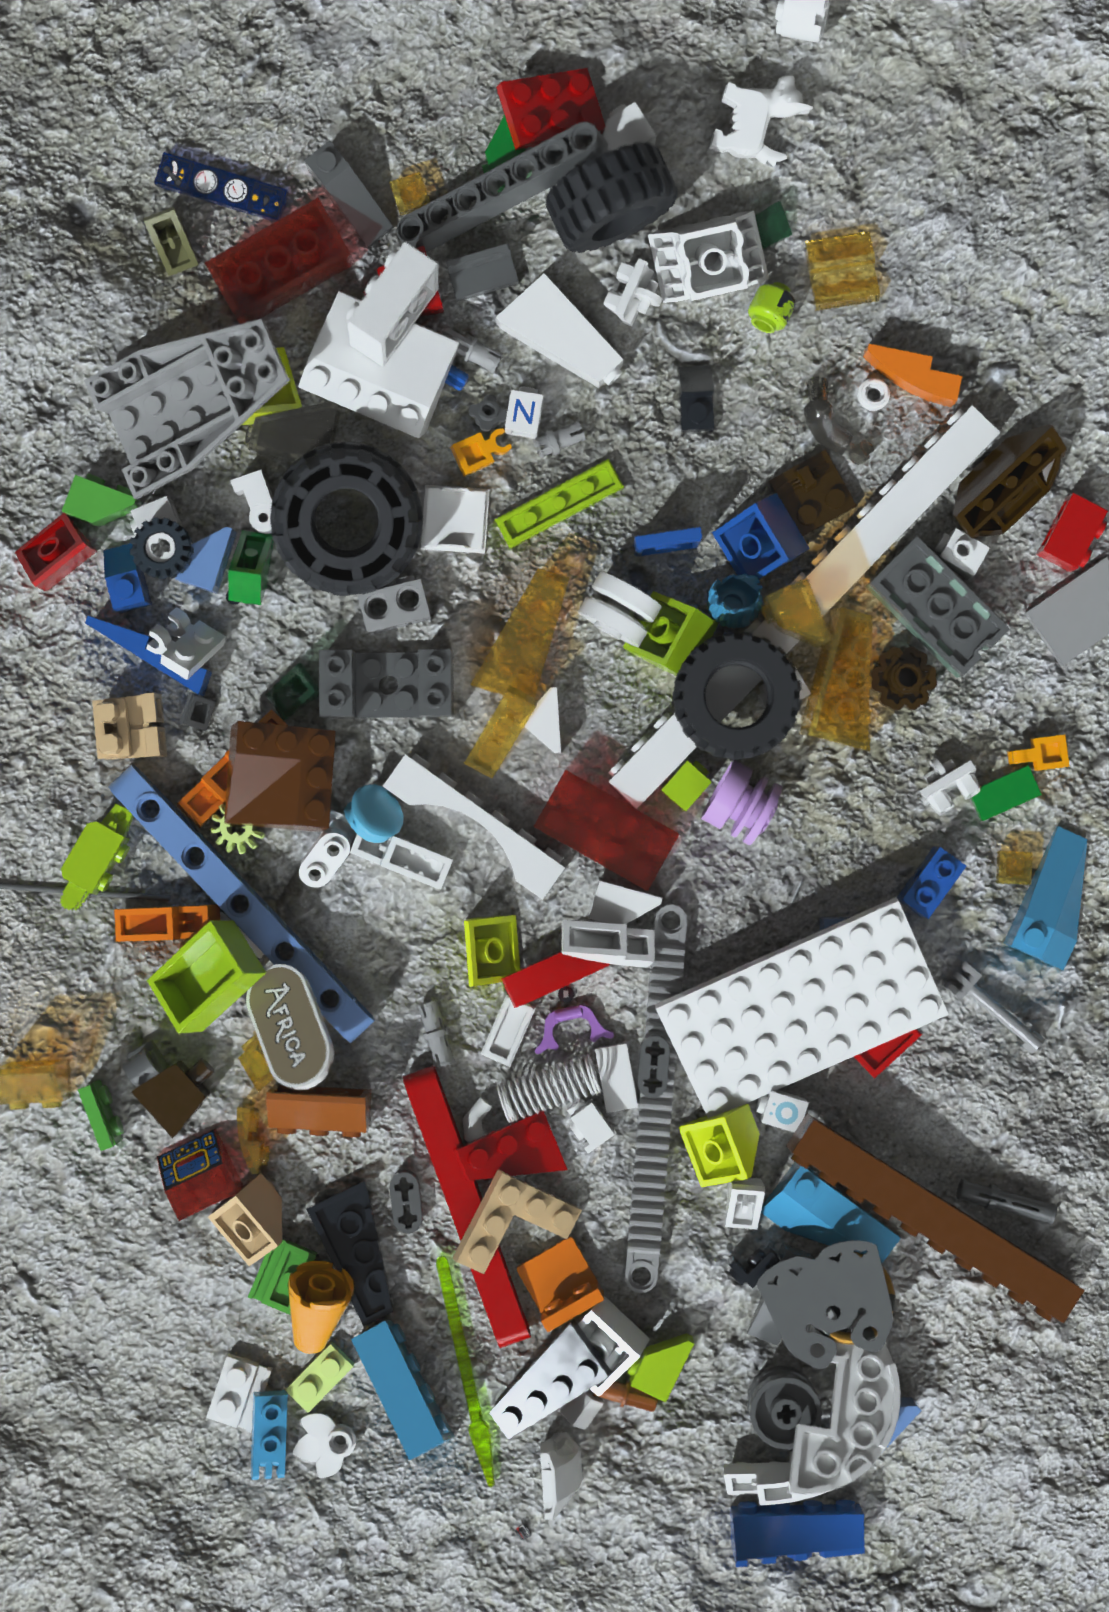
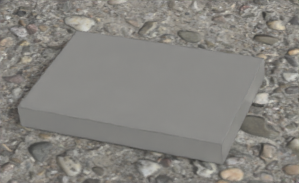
M1107 557L1024 613L1060 666H1064L1109 634V560Z

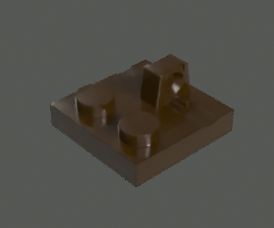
M826 449L768 481L774 494H778L802 536L811 533L857 507Z

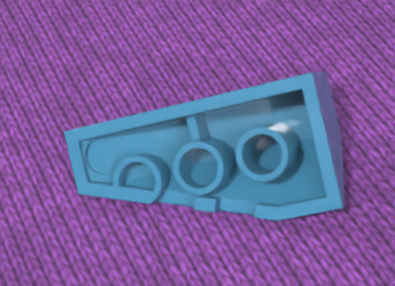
M1056 826L1005 938L1004 944L1064 970L1077 942L1088 839Z
M794 1162L762 1204L761 1213L787 1232L828 1246L845 1241L859 1240L877 1245L881 1264L901 1239L899 1235L840 1190L820 1178L811 1168L806 1169ZM854 1250V1252L865 1254L867 1253V1250H864L863 1252Z

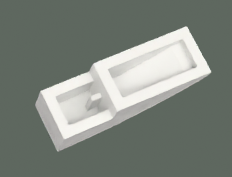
M562 920L561 953L590 961L647 968L655 962V930L627 928V924Z

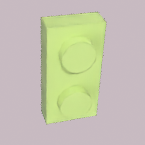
M331 1341L286 1387L285 1391L309 1413L354 1367L355 1363Z

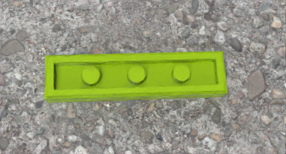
M607 459L496 518L495 522L508 547L512 549L624 489V486L612 463Z

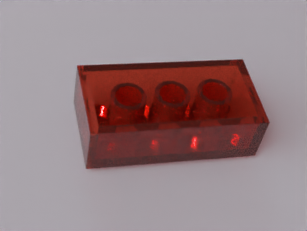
M319 198L312 200L205 262L207 269L239 324L261 319L355 264L350 251Z
M568 770L564 771L533 826L647 891L680 835Z

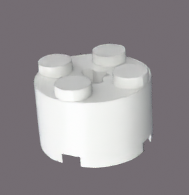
M779 0L776 10V20H778L776 34H781L783 37L820 43L829 13V0Z

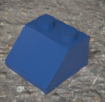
M777 493L754 503L712 533L736 574L757 576L758 580L810 549Z

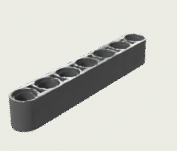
M578 123L407 214L397 225V236L402 242H406L415 249L424 246L426 252L556 185L559 179L567 176L574 168L580 167L586 161L607 152L608 142L591 123ZM593 138L592 143L588 147H584L585 143ZM561 154H564L562 159L559 162L555 163L557 157ZM534 169L533 174L526 178L527 174ZM505 185L503 191L498 193L499 188ZM476 200L475 205L469 209L470 204ZM448 215L446 221L441 223L443 217ZM420 229L419 234L413 238L415 232Z

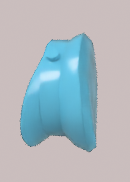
M368 784L358 788L353 795L352 802L348 803L344 810L345 817L351 828L360 837L373 843L385 842L390 837L399 833L403 826L404 815L399 802L386 788L376 784Z

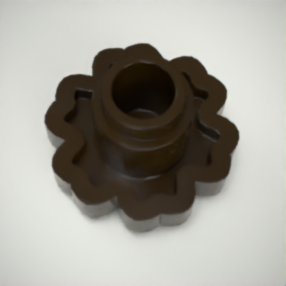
M913 646L907 647L903 652L898 647H892L887 652L878 656L877 663L879 667L870 671V689L880 693L878 700L881 705L888 706L892 711H898L903 706L907 710L912 711L929 701L927 691L934 689L937 681L935 678L936 668L926 665L928 661L926 653L919 651Z

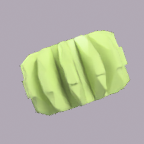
M221 804L219 808L225 816V804ZM216 814L212 816V820L219 822L220 827H212L210 829L211 833L221 832L222 834L215 843L222 845L228 840L226 852L232 853L237 844L239 853L245 854L246 843L252 849L258 847L257 842L253 838L254 836L261 839L265 838V833L258 831L257 826H242L245 829L244 833H234L232 827H235V825L224 824V816Z

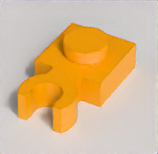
M503 428L494 430L487 440H484L480 432L451 445L450 449L463 477L492 465L495 461L491 454L504 455L512 448L511 444L500 447L496 443V438L505 433Z

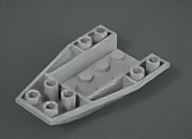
M262 319L138 350L84 380L96 410L109 413L128 457L130 465L123 468L122 472L134 499H139L193 470L290 381L267 326Z

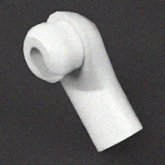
M482 1097L476 1101L463 1117L464 1139L467 1143L487 1135L482 1128V1119L493 1106Z

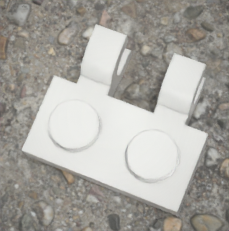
M176 607L169 613L168 619L172 622L166 629L157 624L150 630L149 635L154 639L147 644L146 649L155 654H160L162 656L160 664L188 680L224 646L226 636L200 620L195 625L191 624L187 614ZM171 635L174 637H179V639L176 642L172 641Z

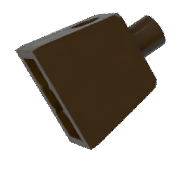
M203 1058L190 1069L180 1060L135 1088L131 1093L163 1129L174 1138L183 1130L211 1094L203 1082L214 1074L215 1071Z

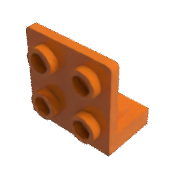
M572 1236L517 1266L520 1278L541 1312V1322L547 1333L605 1300L601 1285Z

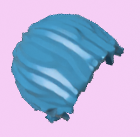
M732 574L724 578L722 582L718 579L715 580L708 592L707 601L708 613L711 614L712 619L720 623L722 627L735 629L745 628L750 622L758 618L759 611L764 606L762 595L760 594L762 586L757 585V583H760L758 577L747 574L737 576Z

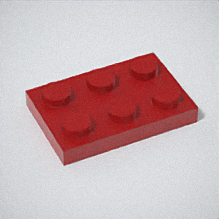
M588 68L503 81L496 87L515 150L535 147L582 122L591 123L601 134L605 131L606 125Z

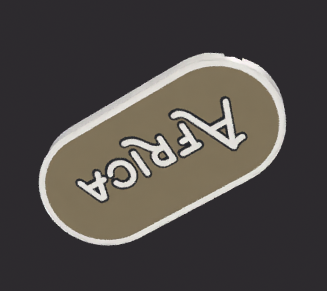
M276 964L265 968L266 974L247 991L246 996L247 1009L271 1074L281 1084L300 1090L314 1087L326 1077L329 1072L327 1069L330 1066V1062H333L334 1047L310 983L305 975L289 965Z

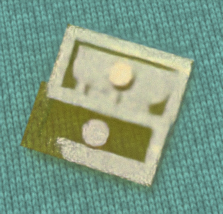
M869 231L805 241L807 266L815 311L880 300V290L874 267L875 255Z

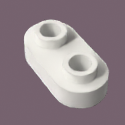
M338 828L325 830L300 863L299 876L306 885L310 887L324 886L347 858L350 852L351 841L345 831ZM337 845L339 850L335 852L330 851L328 846ZM312 869H317L321 872V874L318 876H314L310 873V871Z

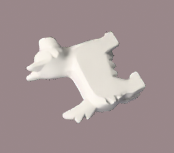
M794 76L780 77L775 87L771 89L740 88L736 84L728 82L721 102L734 109L730 119V124H733L730 128L731 133L723 135L721 130L715 129L708 150L718 153L728 152L737 158H757L763 164H766L768 161L772 166H775L777 162L787 159V155L770 149L764 144L769 120L772 117L785 118L796 114H809L813 106L803 103V95L795 87Z

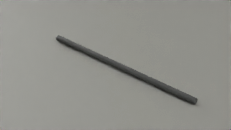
M0 882V889L63 894L65 887ZM105 890L104 892L99 891L97 895H89L171 902V895Z

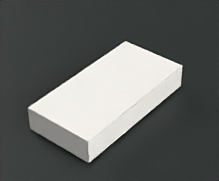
M506 994L481 1051V1055L510 1067L536 1006L526 1003L514 1008L509 995Z
M627 1043L595 1048L606 1113L637 1108L638 1103Z

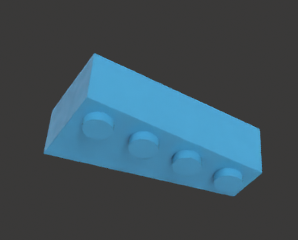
M385 1320L351 1339L409 1460L419 1457L455 1437L435 1401L433 1391L420 1373L421 1368L413 1353H409L405 1346L406 1337L398 1323L394 1324L392 1320Z

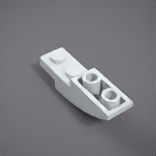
M793 1451L790 1452V1462H738L724 1464L727 1495L758 1494L760 1505L796 1502L824 1493L804 1495L788 1493Z

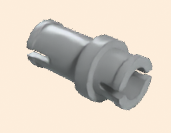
M575 421L573 424L553 432L547 430L544 432V436L533 439L535 448L545 445L544 448L537 450L540 459L549 454L553 456L558 455L561 449L580 441H585L584 432L570 436L571 433L582 429L579 421Z

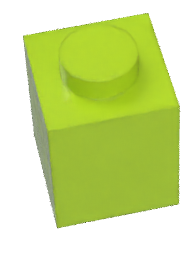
M687 760L660 791L685 812L712 783L707 778L710 772L698 761L695 760L691 764Z

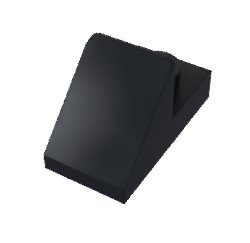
M711 365L678 367L681 433L714 431V384Z

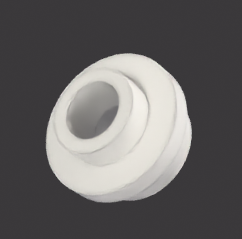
M869 378L858 388L857 398L860 405L866 410L878 411L888 403L890 389L883 380ZM868 391H877L879 398L877 400L869 399Z

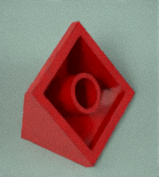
M63 513L16 550L15 554L31 583L35 587L47 592L97 551L72 519Z

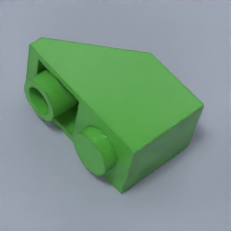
M87 473L85 478L75 475L62 512L70 517L101 527L130 514L131 510L141 507L143 502L139 499H134L129 488L117 485L116 490L104 486L106 480Z

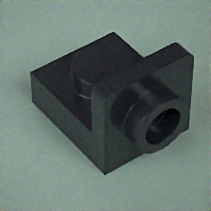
M767 1246L764 1250L761 1248L757 1249L748 1258L747 1263L749 1265L746 1268L734 1256H731L728 1259L729 1266L731 1267L728 1272L740 1285L747 1282L754 1288L764 1272L776 1265L780 1259L778 1254L770 1246Z

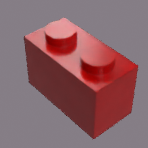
M1075 493L1070 494L1062 503L1036 555L1068 572L1078 569L1079 566L1083 568L1092 554V550L1088 549L1094 538L1099 539L1107 526V521L1104 518L1108 510Z

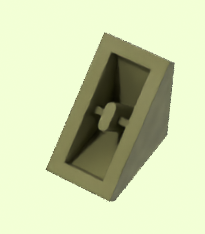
M174 207L143 218L168 276L199 265L183 221Z

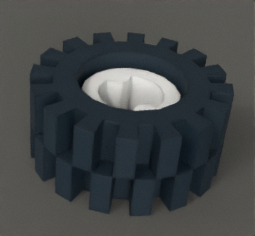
M156 517L152 518L150 522L144 521L140 529L136 528L134 531L136 536L135 538L131 537L130 541L133 545L130 553L134 556V563L144 573L159 579L177 577L176 574L179 572L183 573L186 570L185 566L187 564L190 565L192 561L190 556L194 554V548L191 547L193 542L187 531L178 523L163 517V519H159ZM161 540H167L170 544V551L164 552L163 557H157L153 552V547L159 545Z

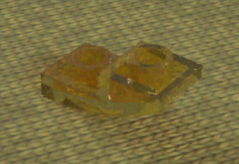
M241 1103L237 1107L239 1143L249 1170L252 1174H259L263 1169V1165L268 1166L270 1147L265 1146V1137L252 1136L253 1132L258 1131L259 1113L254 1112L255 1104Z

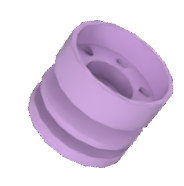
M733 760L716 786L700 819L718 829L722 828L729 818L734 820L731 836L736 838L745 826L747 830L742 842L750 846L756 837L764 832L775 814L783 786L774 783L767 794H765L763 791L767 785L768 778L763 776L754 787L749 785L753 770Z

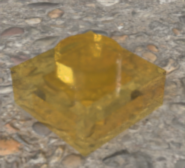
M420 172L389 182L400 216L409 214L430 203Z
M998 851L996 883L1031 885L1033 852Z

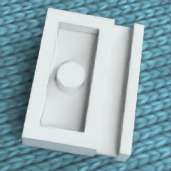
M228 1353L206 1418L235 1428L240 1427L251 1433L253 1392L266 1390L273 1368L265 1367L257 1362Z

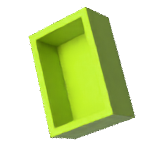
M210 920L161 966L147 982L178 1034L203 1032L266 974V971L234 920Z

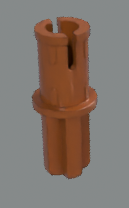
M614 1381L600 1396H597L618 1402L620 1407L628 1405L649 1412H654L658 1403L657 1398L630 1386L629 1381H626L625 1384Z

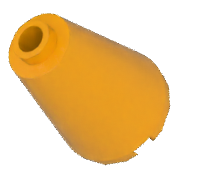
M327 1261L302 1263L289 1276L288 1292L293 1342L296 1348L308 1354L318 1353L324 1349L354 1293V1282L349 1273L343 1268L341 1272L333 1269V1263Z

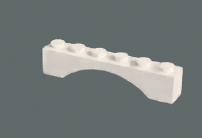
M415 753L412 758L405 754L383 787L408 805L428 804L444 806L462 812L479 822L495 837L504 849L512 865L516 881L543 900L565 869V866L560 864L564 858L549 847L545 852L536 847L534 843L537 839L522 828L518 833L507 826L511 820L497 810L490 814L481 808L484 801L470 791L466 795L455 789V786L458 784L456 781L443 772L439 777L428 770L431 764Z

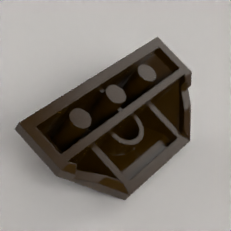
M1047 424L1006 438L959 482L953 515L970 538L1004 534L1051 490L1059 470L1061 457H1064L1067 451L1065 444L1053 425Z

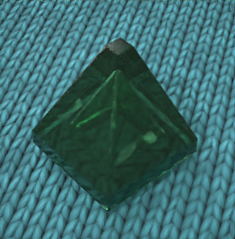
M781 201L774 203L755 215L762 249L792 236Z

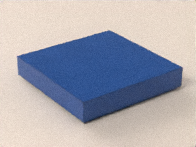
M701 527L636 536L633 542L634 556L641 557L696 549L702 540Z

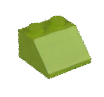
M653 591L650 597L658 602L662 608L654 622L637 620L647 630V634L640 646L635 647L625 642L623 648L676 676L688 655L696 647L712 637L718 623L695 607Z

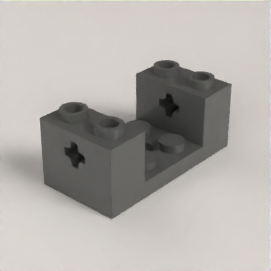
M418 649V652L355 653L353 650H319V716L323 718H454V653L451 649ZM387 676L396 678L398 682L397 690L390 695H386L380 690V682Z

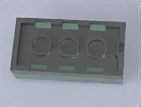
M918 536L912 539L865 586L956 678L964 676L982 658L978 653L981 648L983 650L992 648L1010 630Z

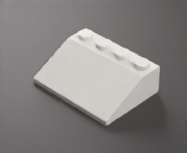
M338 291L308 357L298 387L416 438H420L427 432L460 342L414 323L382 367L350 345L348 320L346 317L353 304L356 302L361 303L362 300Z

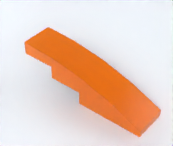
M272 709L257 722L288 726ZM229 750L201 778V781L177 803V807L199 828L220 810L219 806L226 802Z

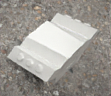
M754 211L738 212L731 216L716 217L708 221L691 225H680L672 229L658 230L648 234L663 303L687 299L693 301L746 289L749 285L758 284L769 279Z

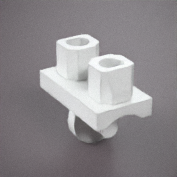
M639 258L636 264L621 262L617 271V279L619 282L627 284L623 294L610 290L604 300L605 307L616 314L624 324L629 326L633 325L638 312L646 314L649 305L658 307L662 302V298L655 293L659 283L653 281L656 273L648 267L649 263Z
M937 758L929 761L933 770L925 774L924 778L928 784L937 778L938 780L920 790L922 795L920 799L925 806L930 804L932 809L941 816L950 811L955 805L948 795V792L957 787L965 800L978 794L981 788L975 776L976 768L971 760L948 774L947 772L956 767L952 759L943 764Z

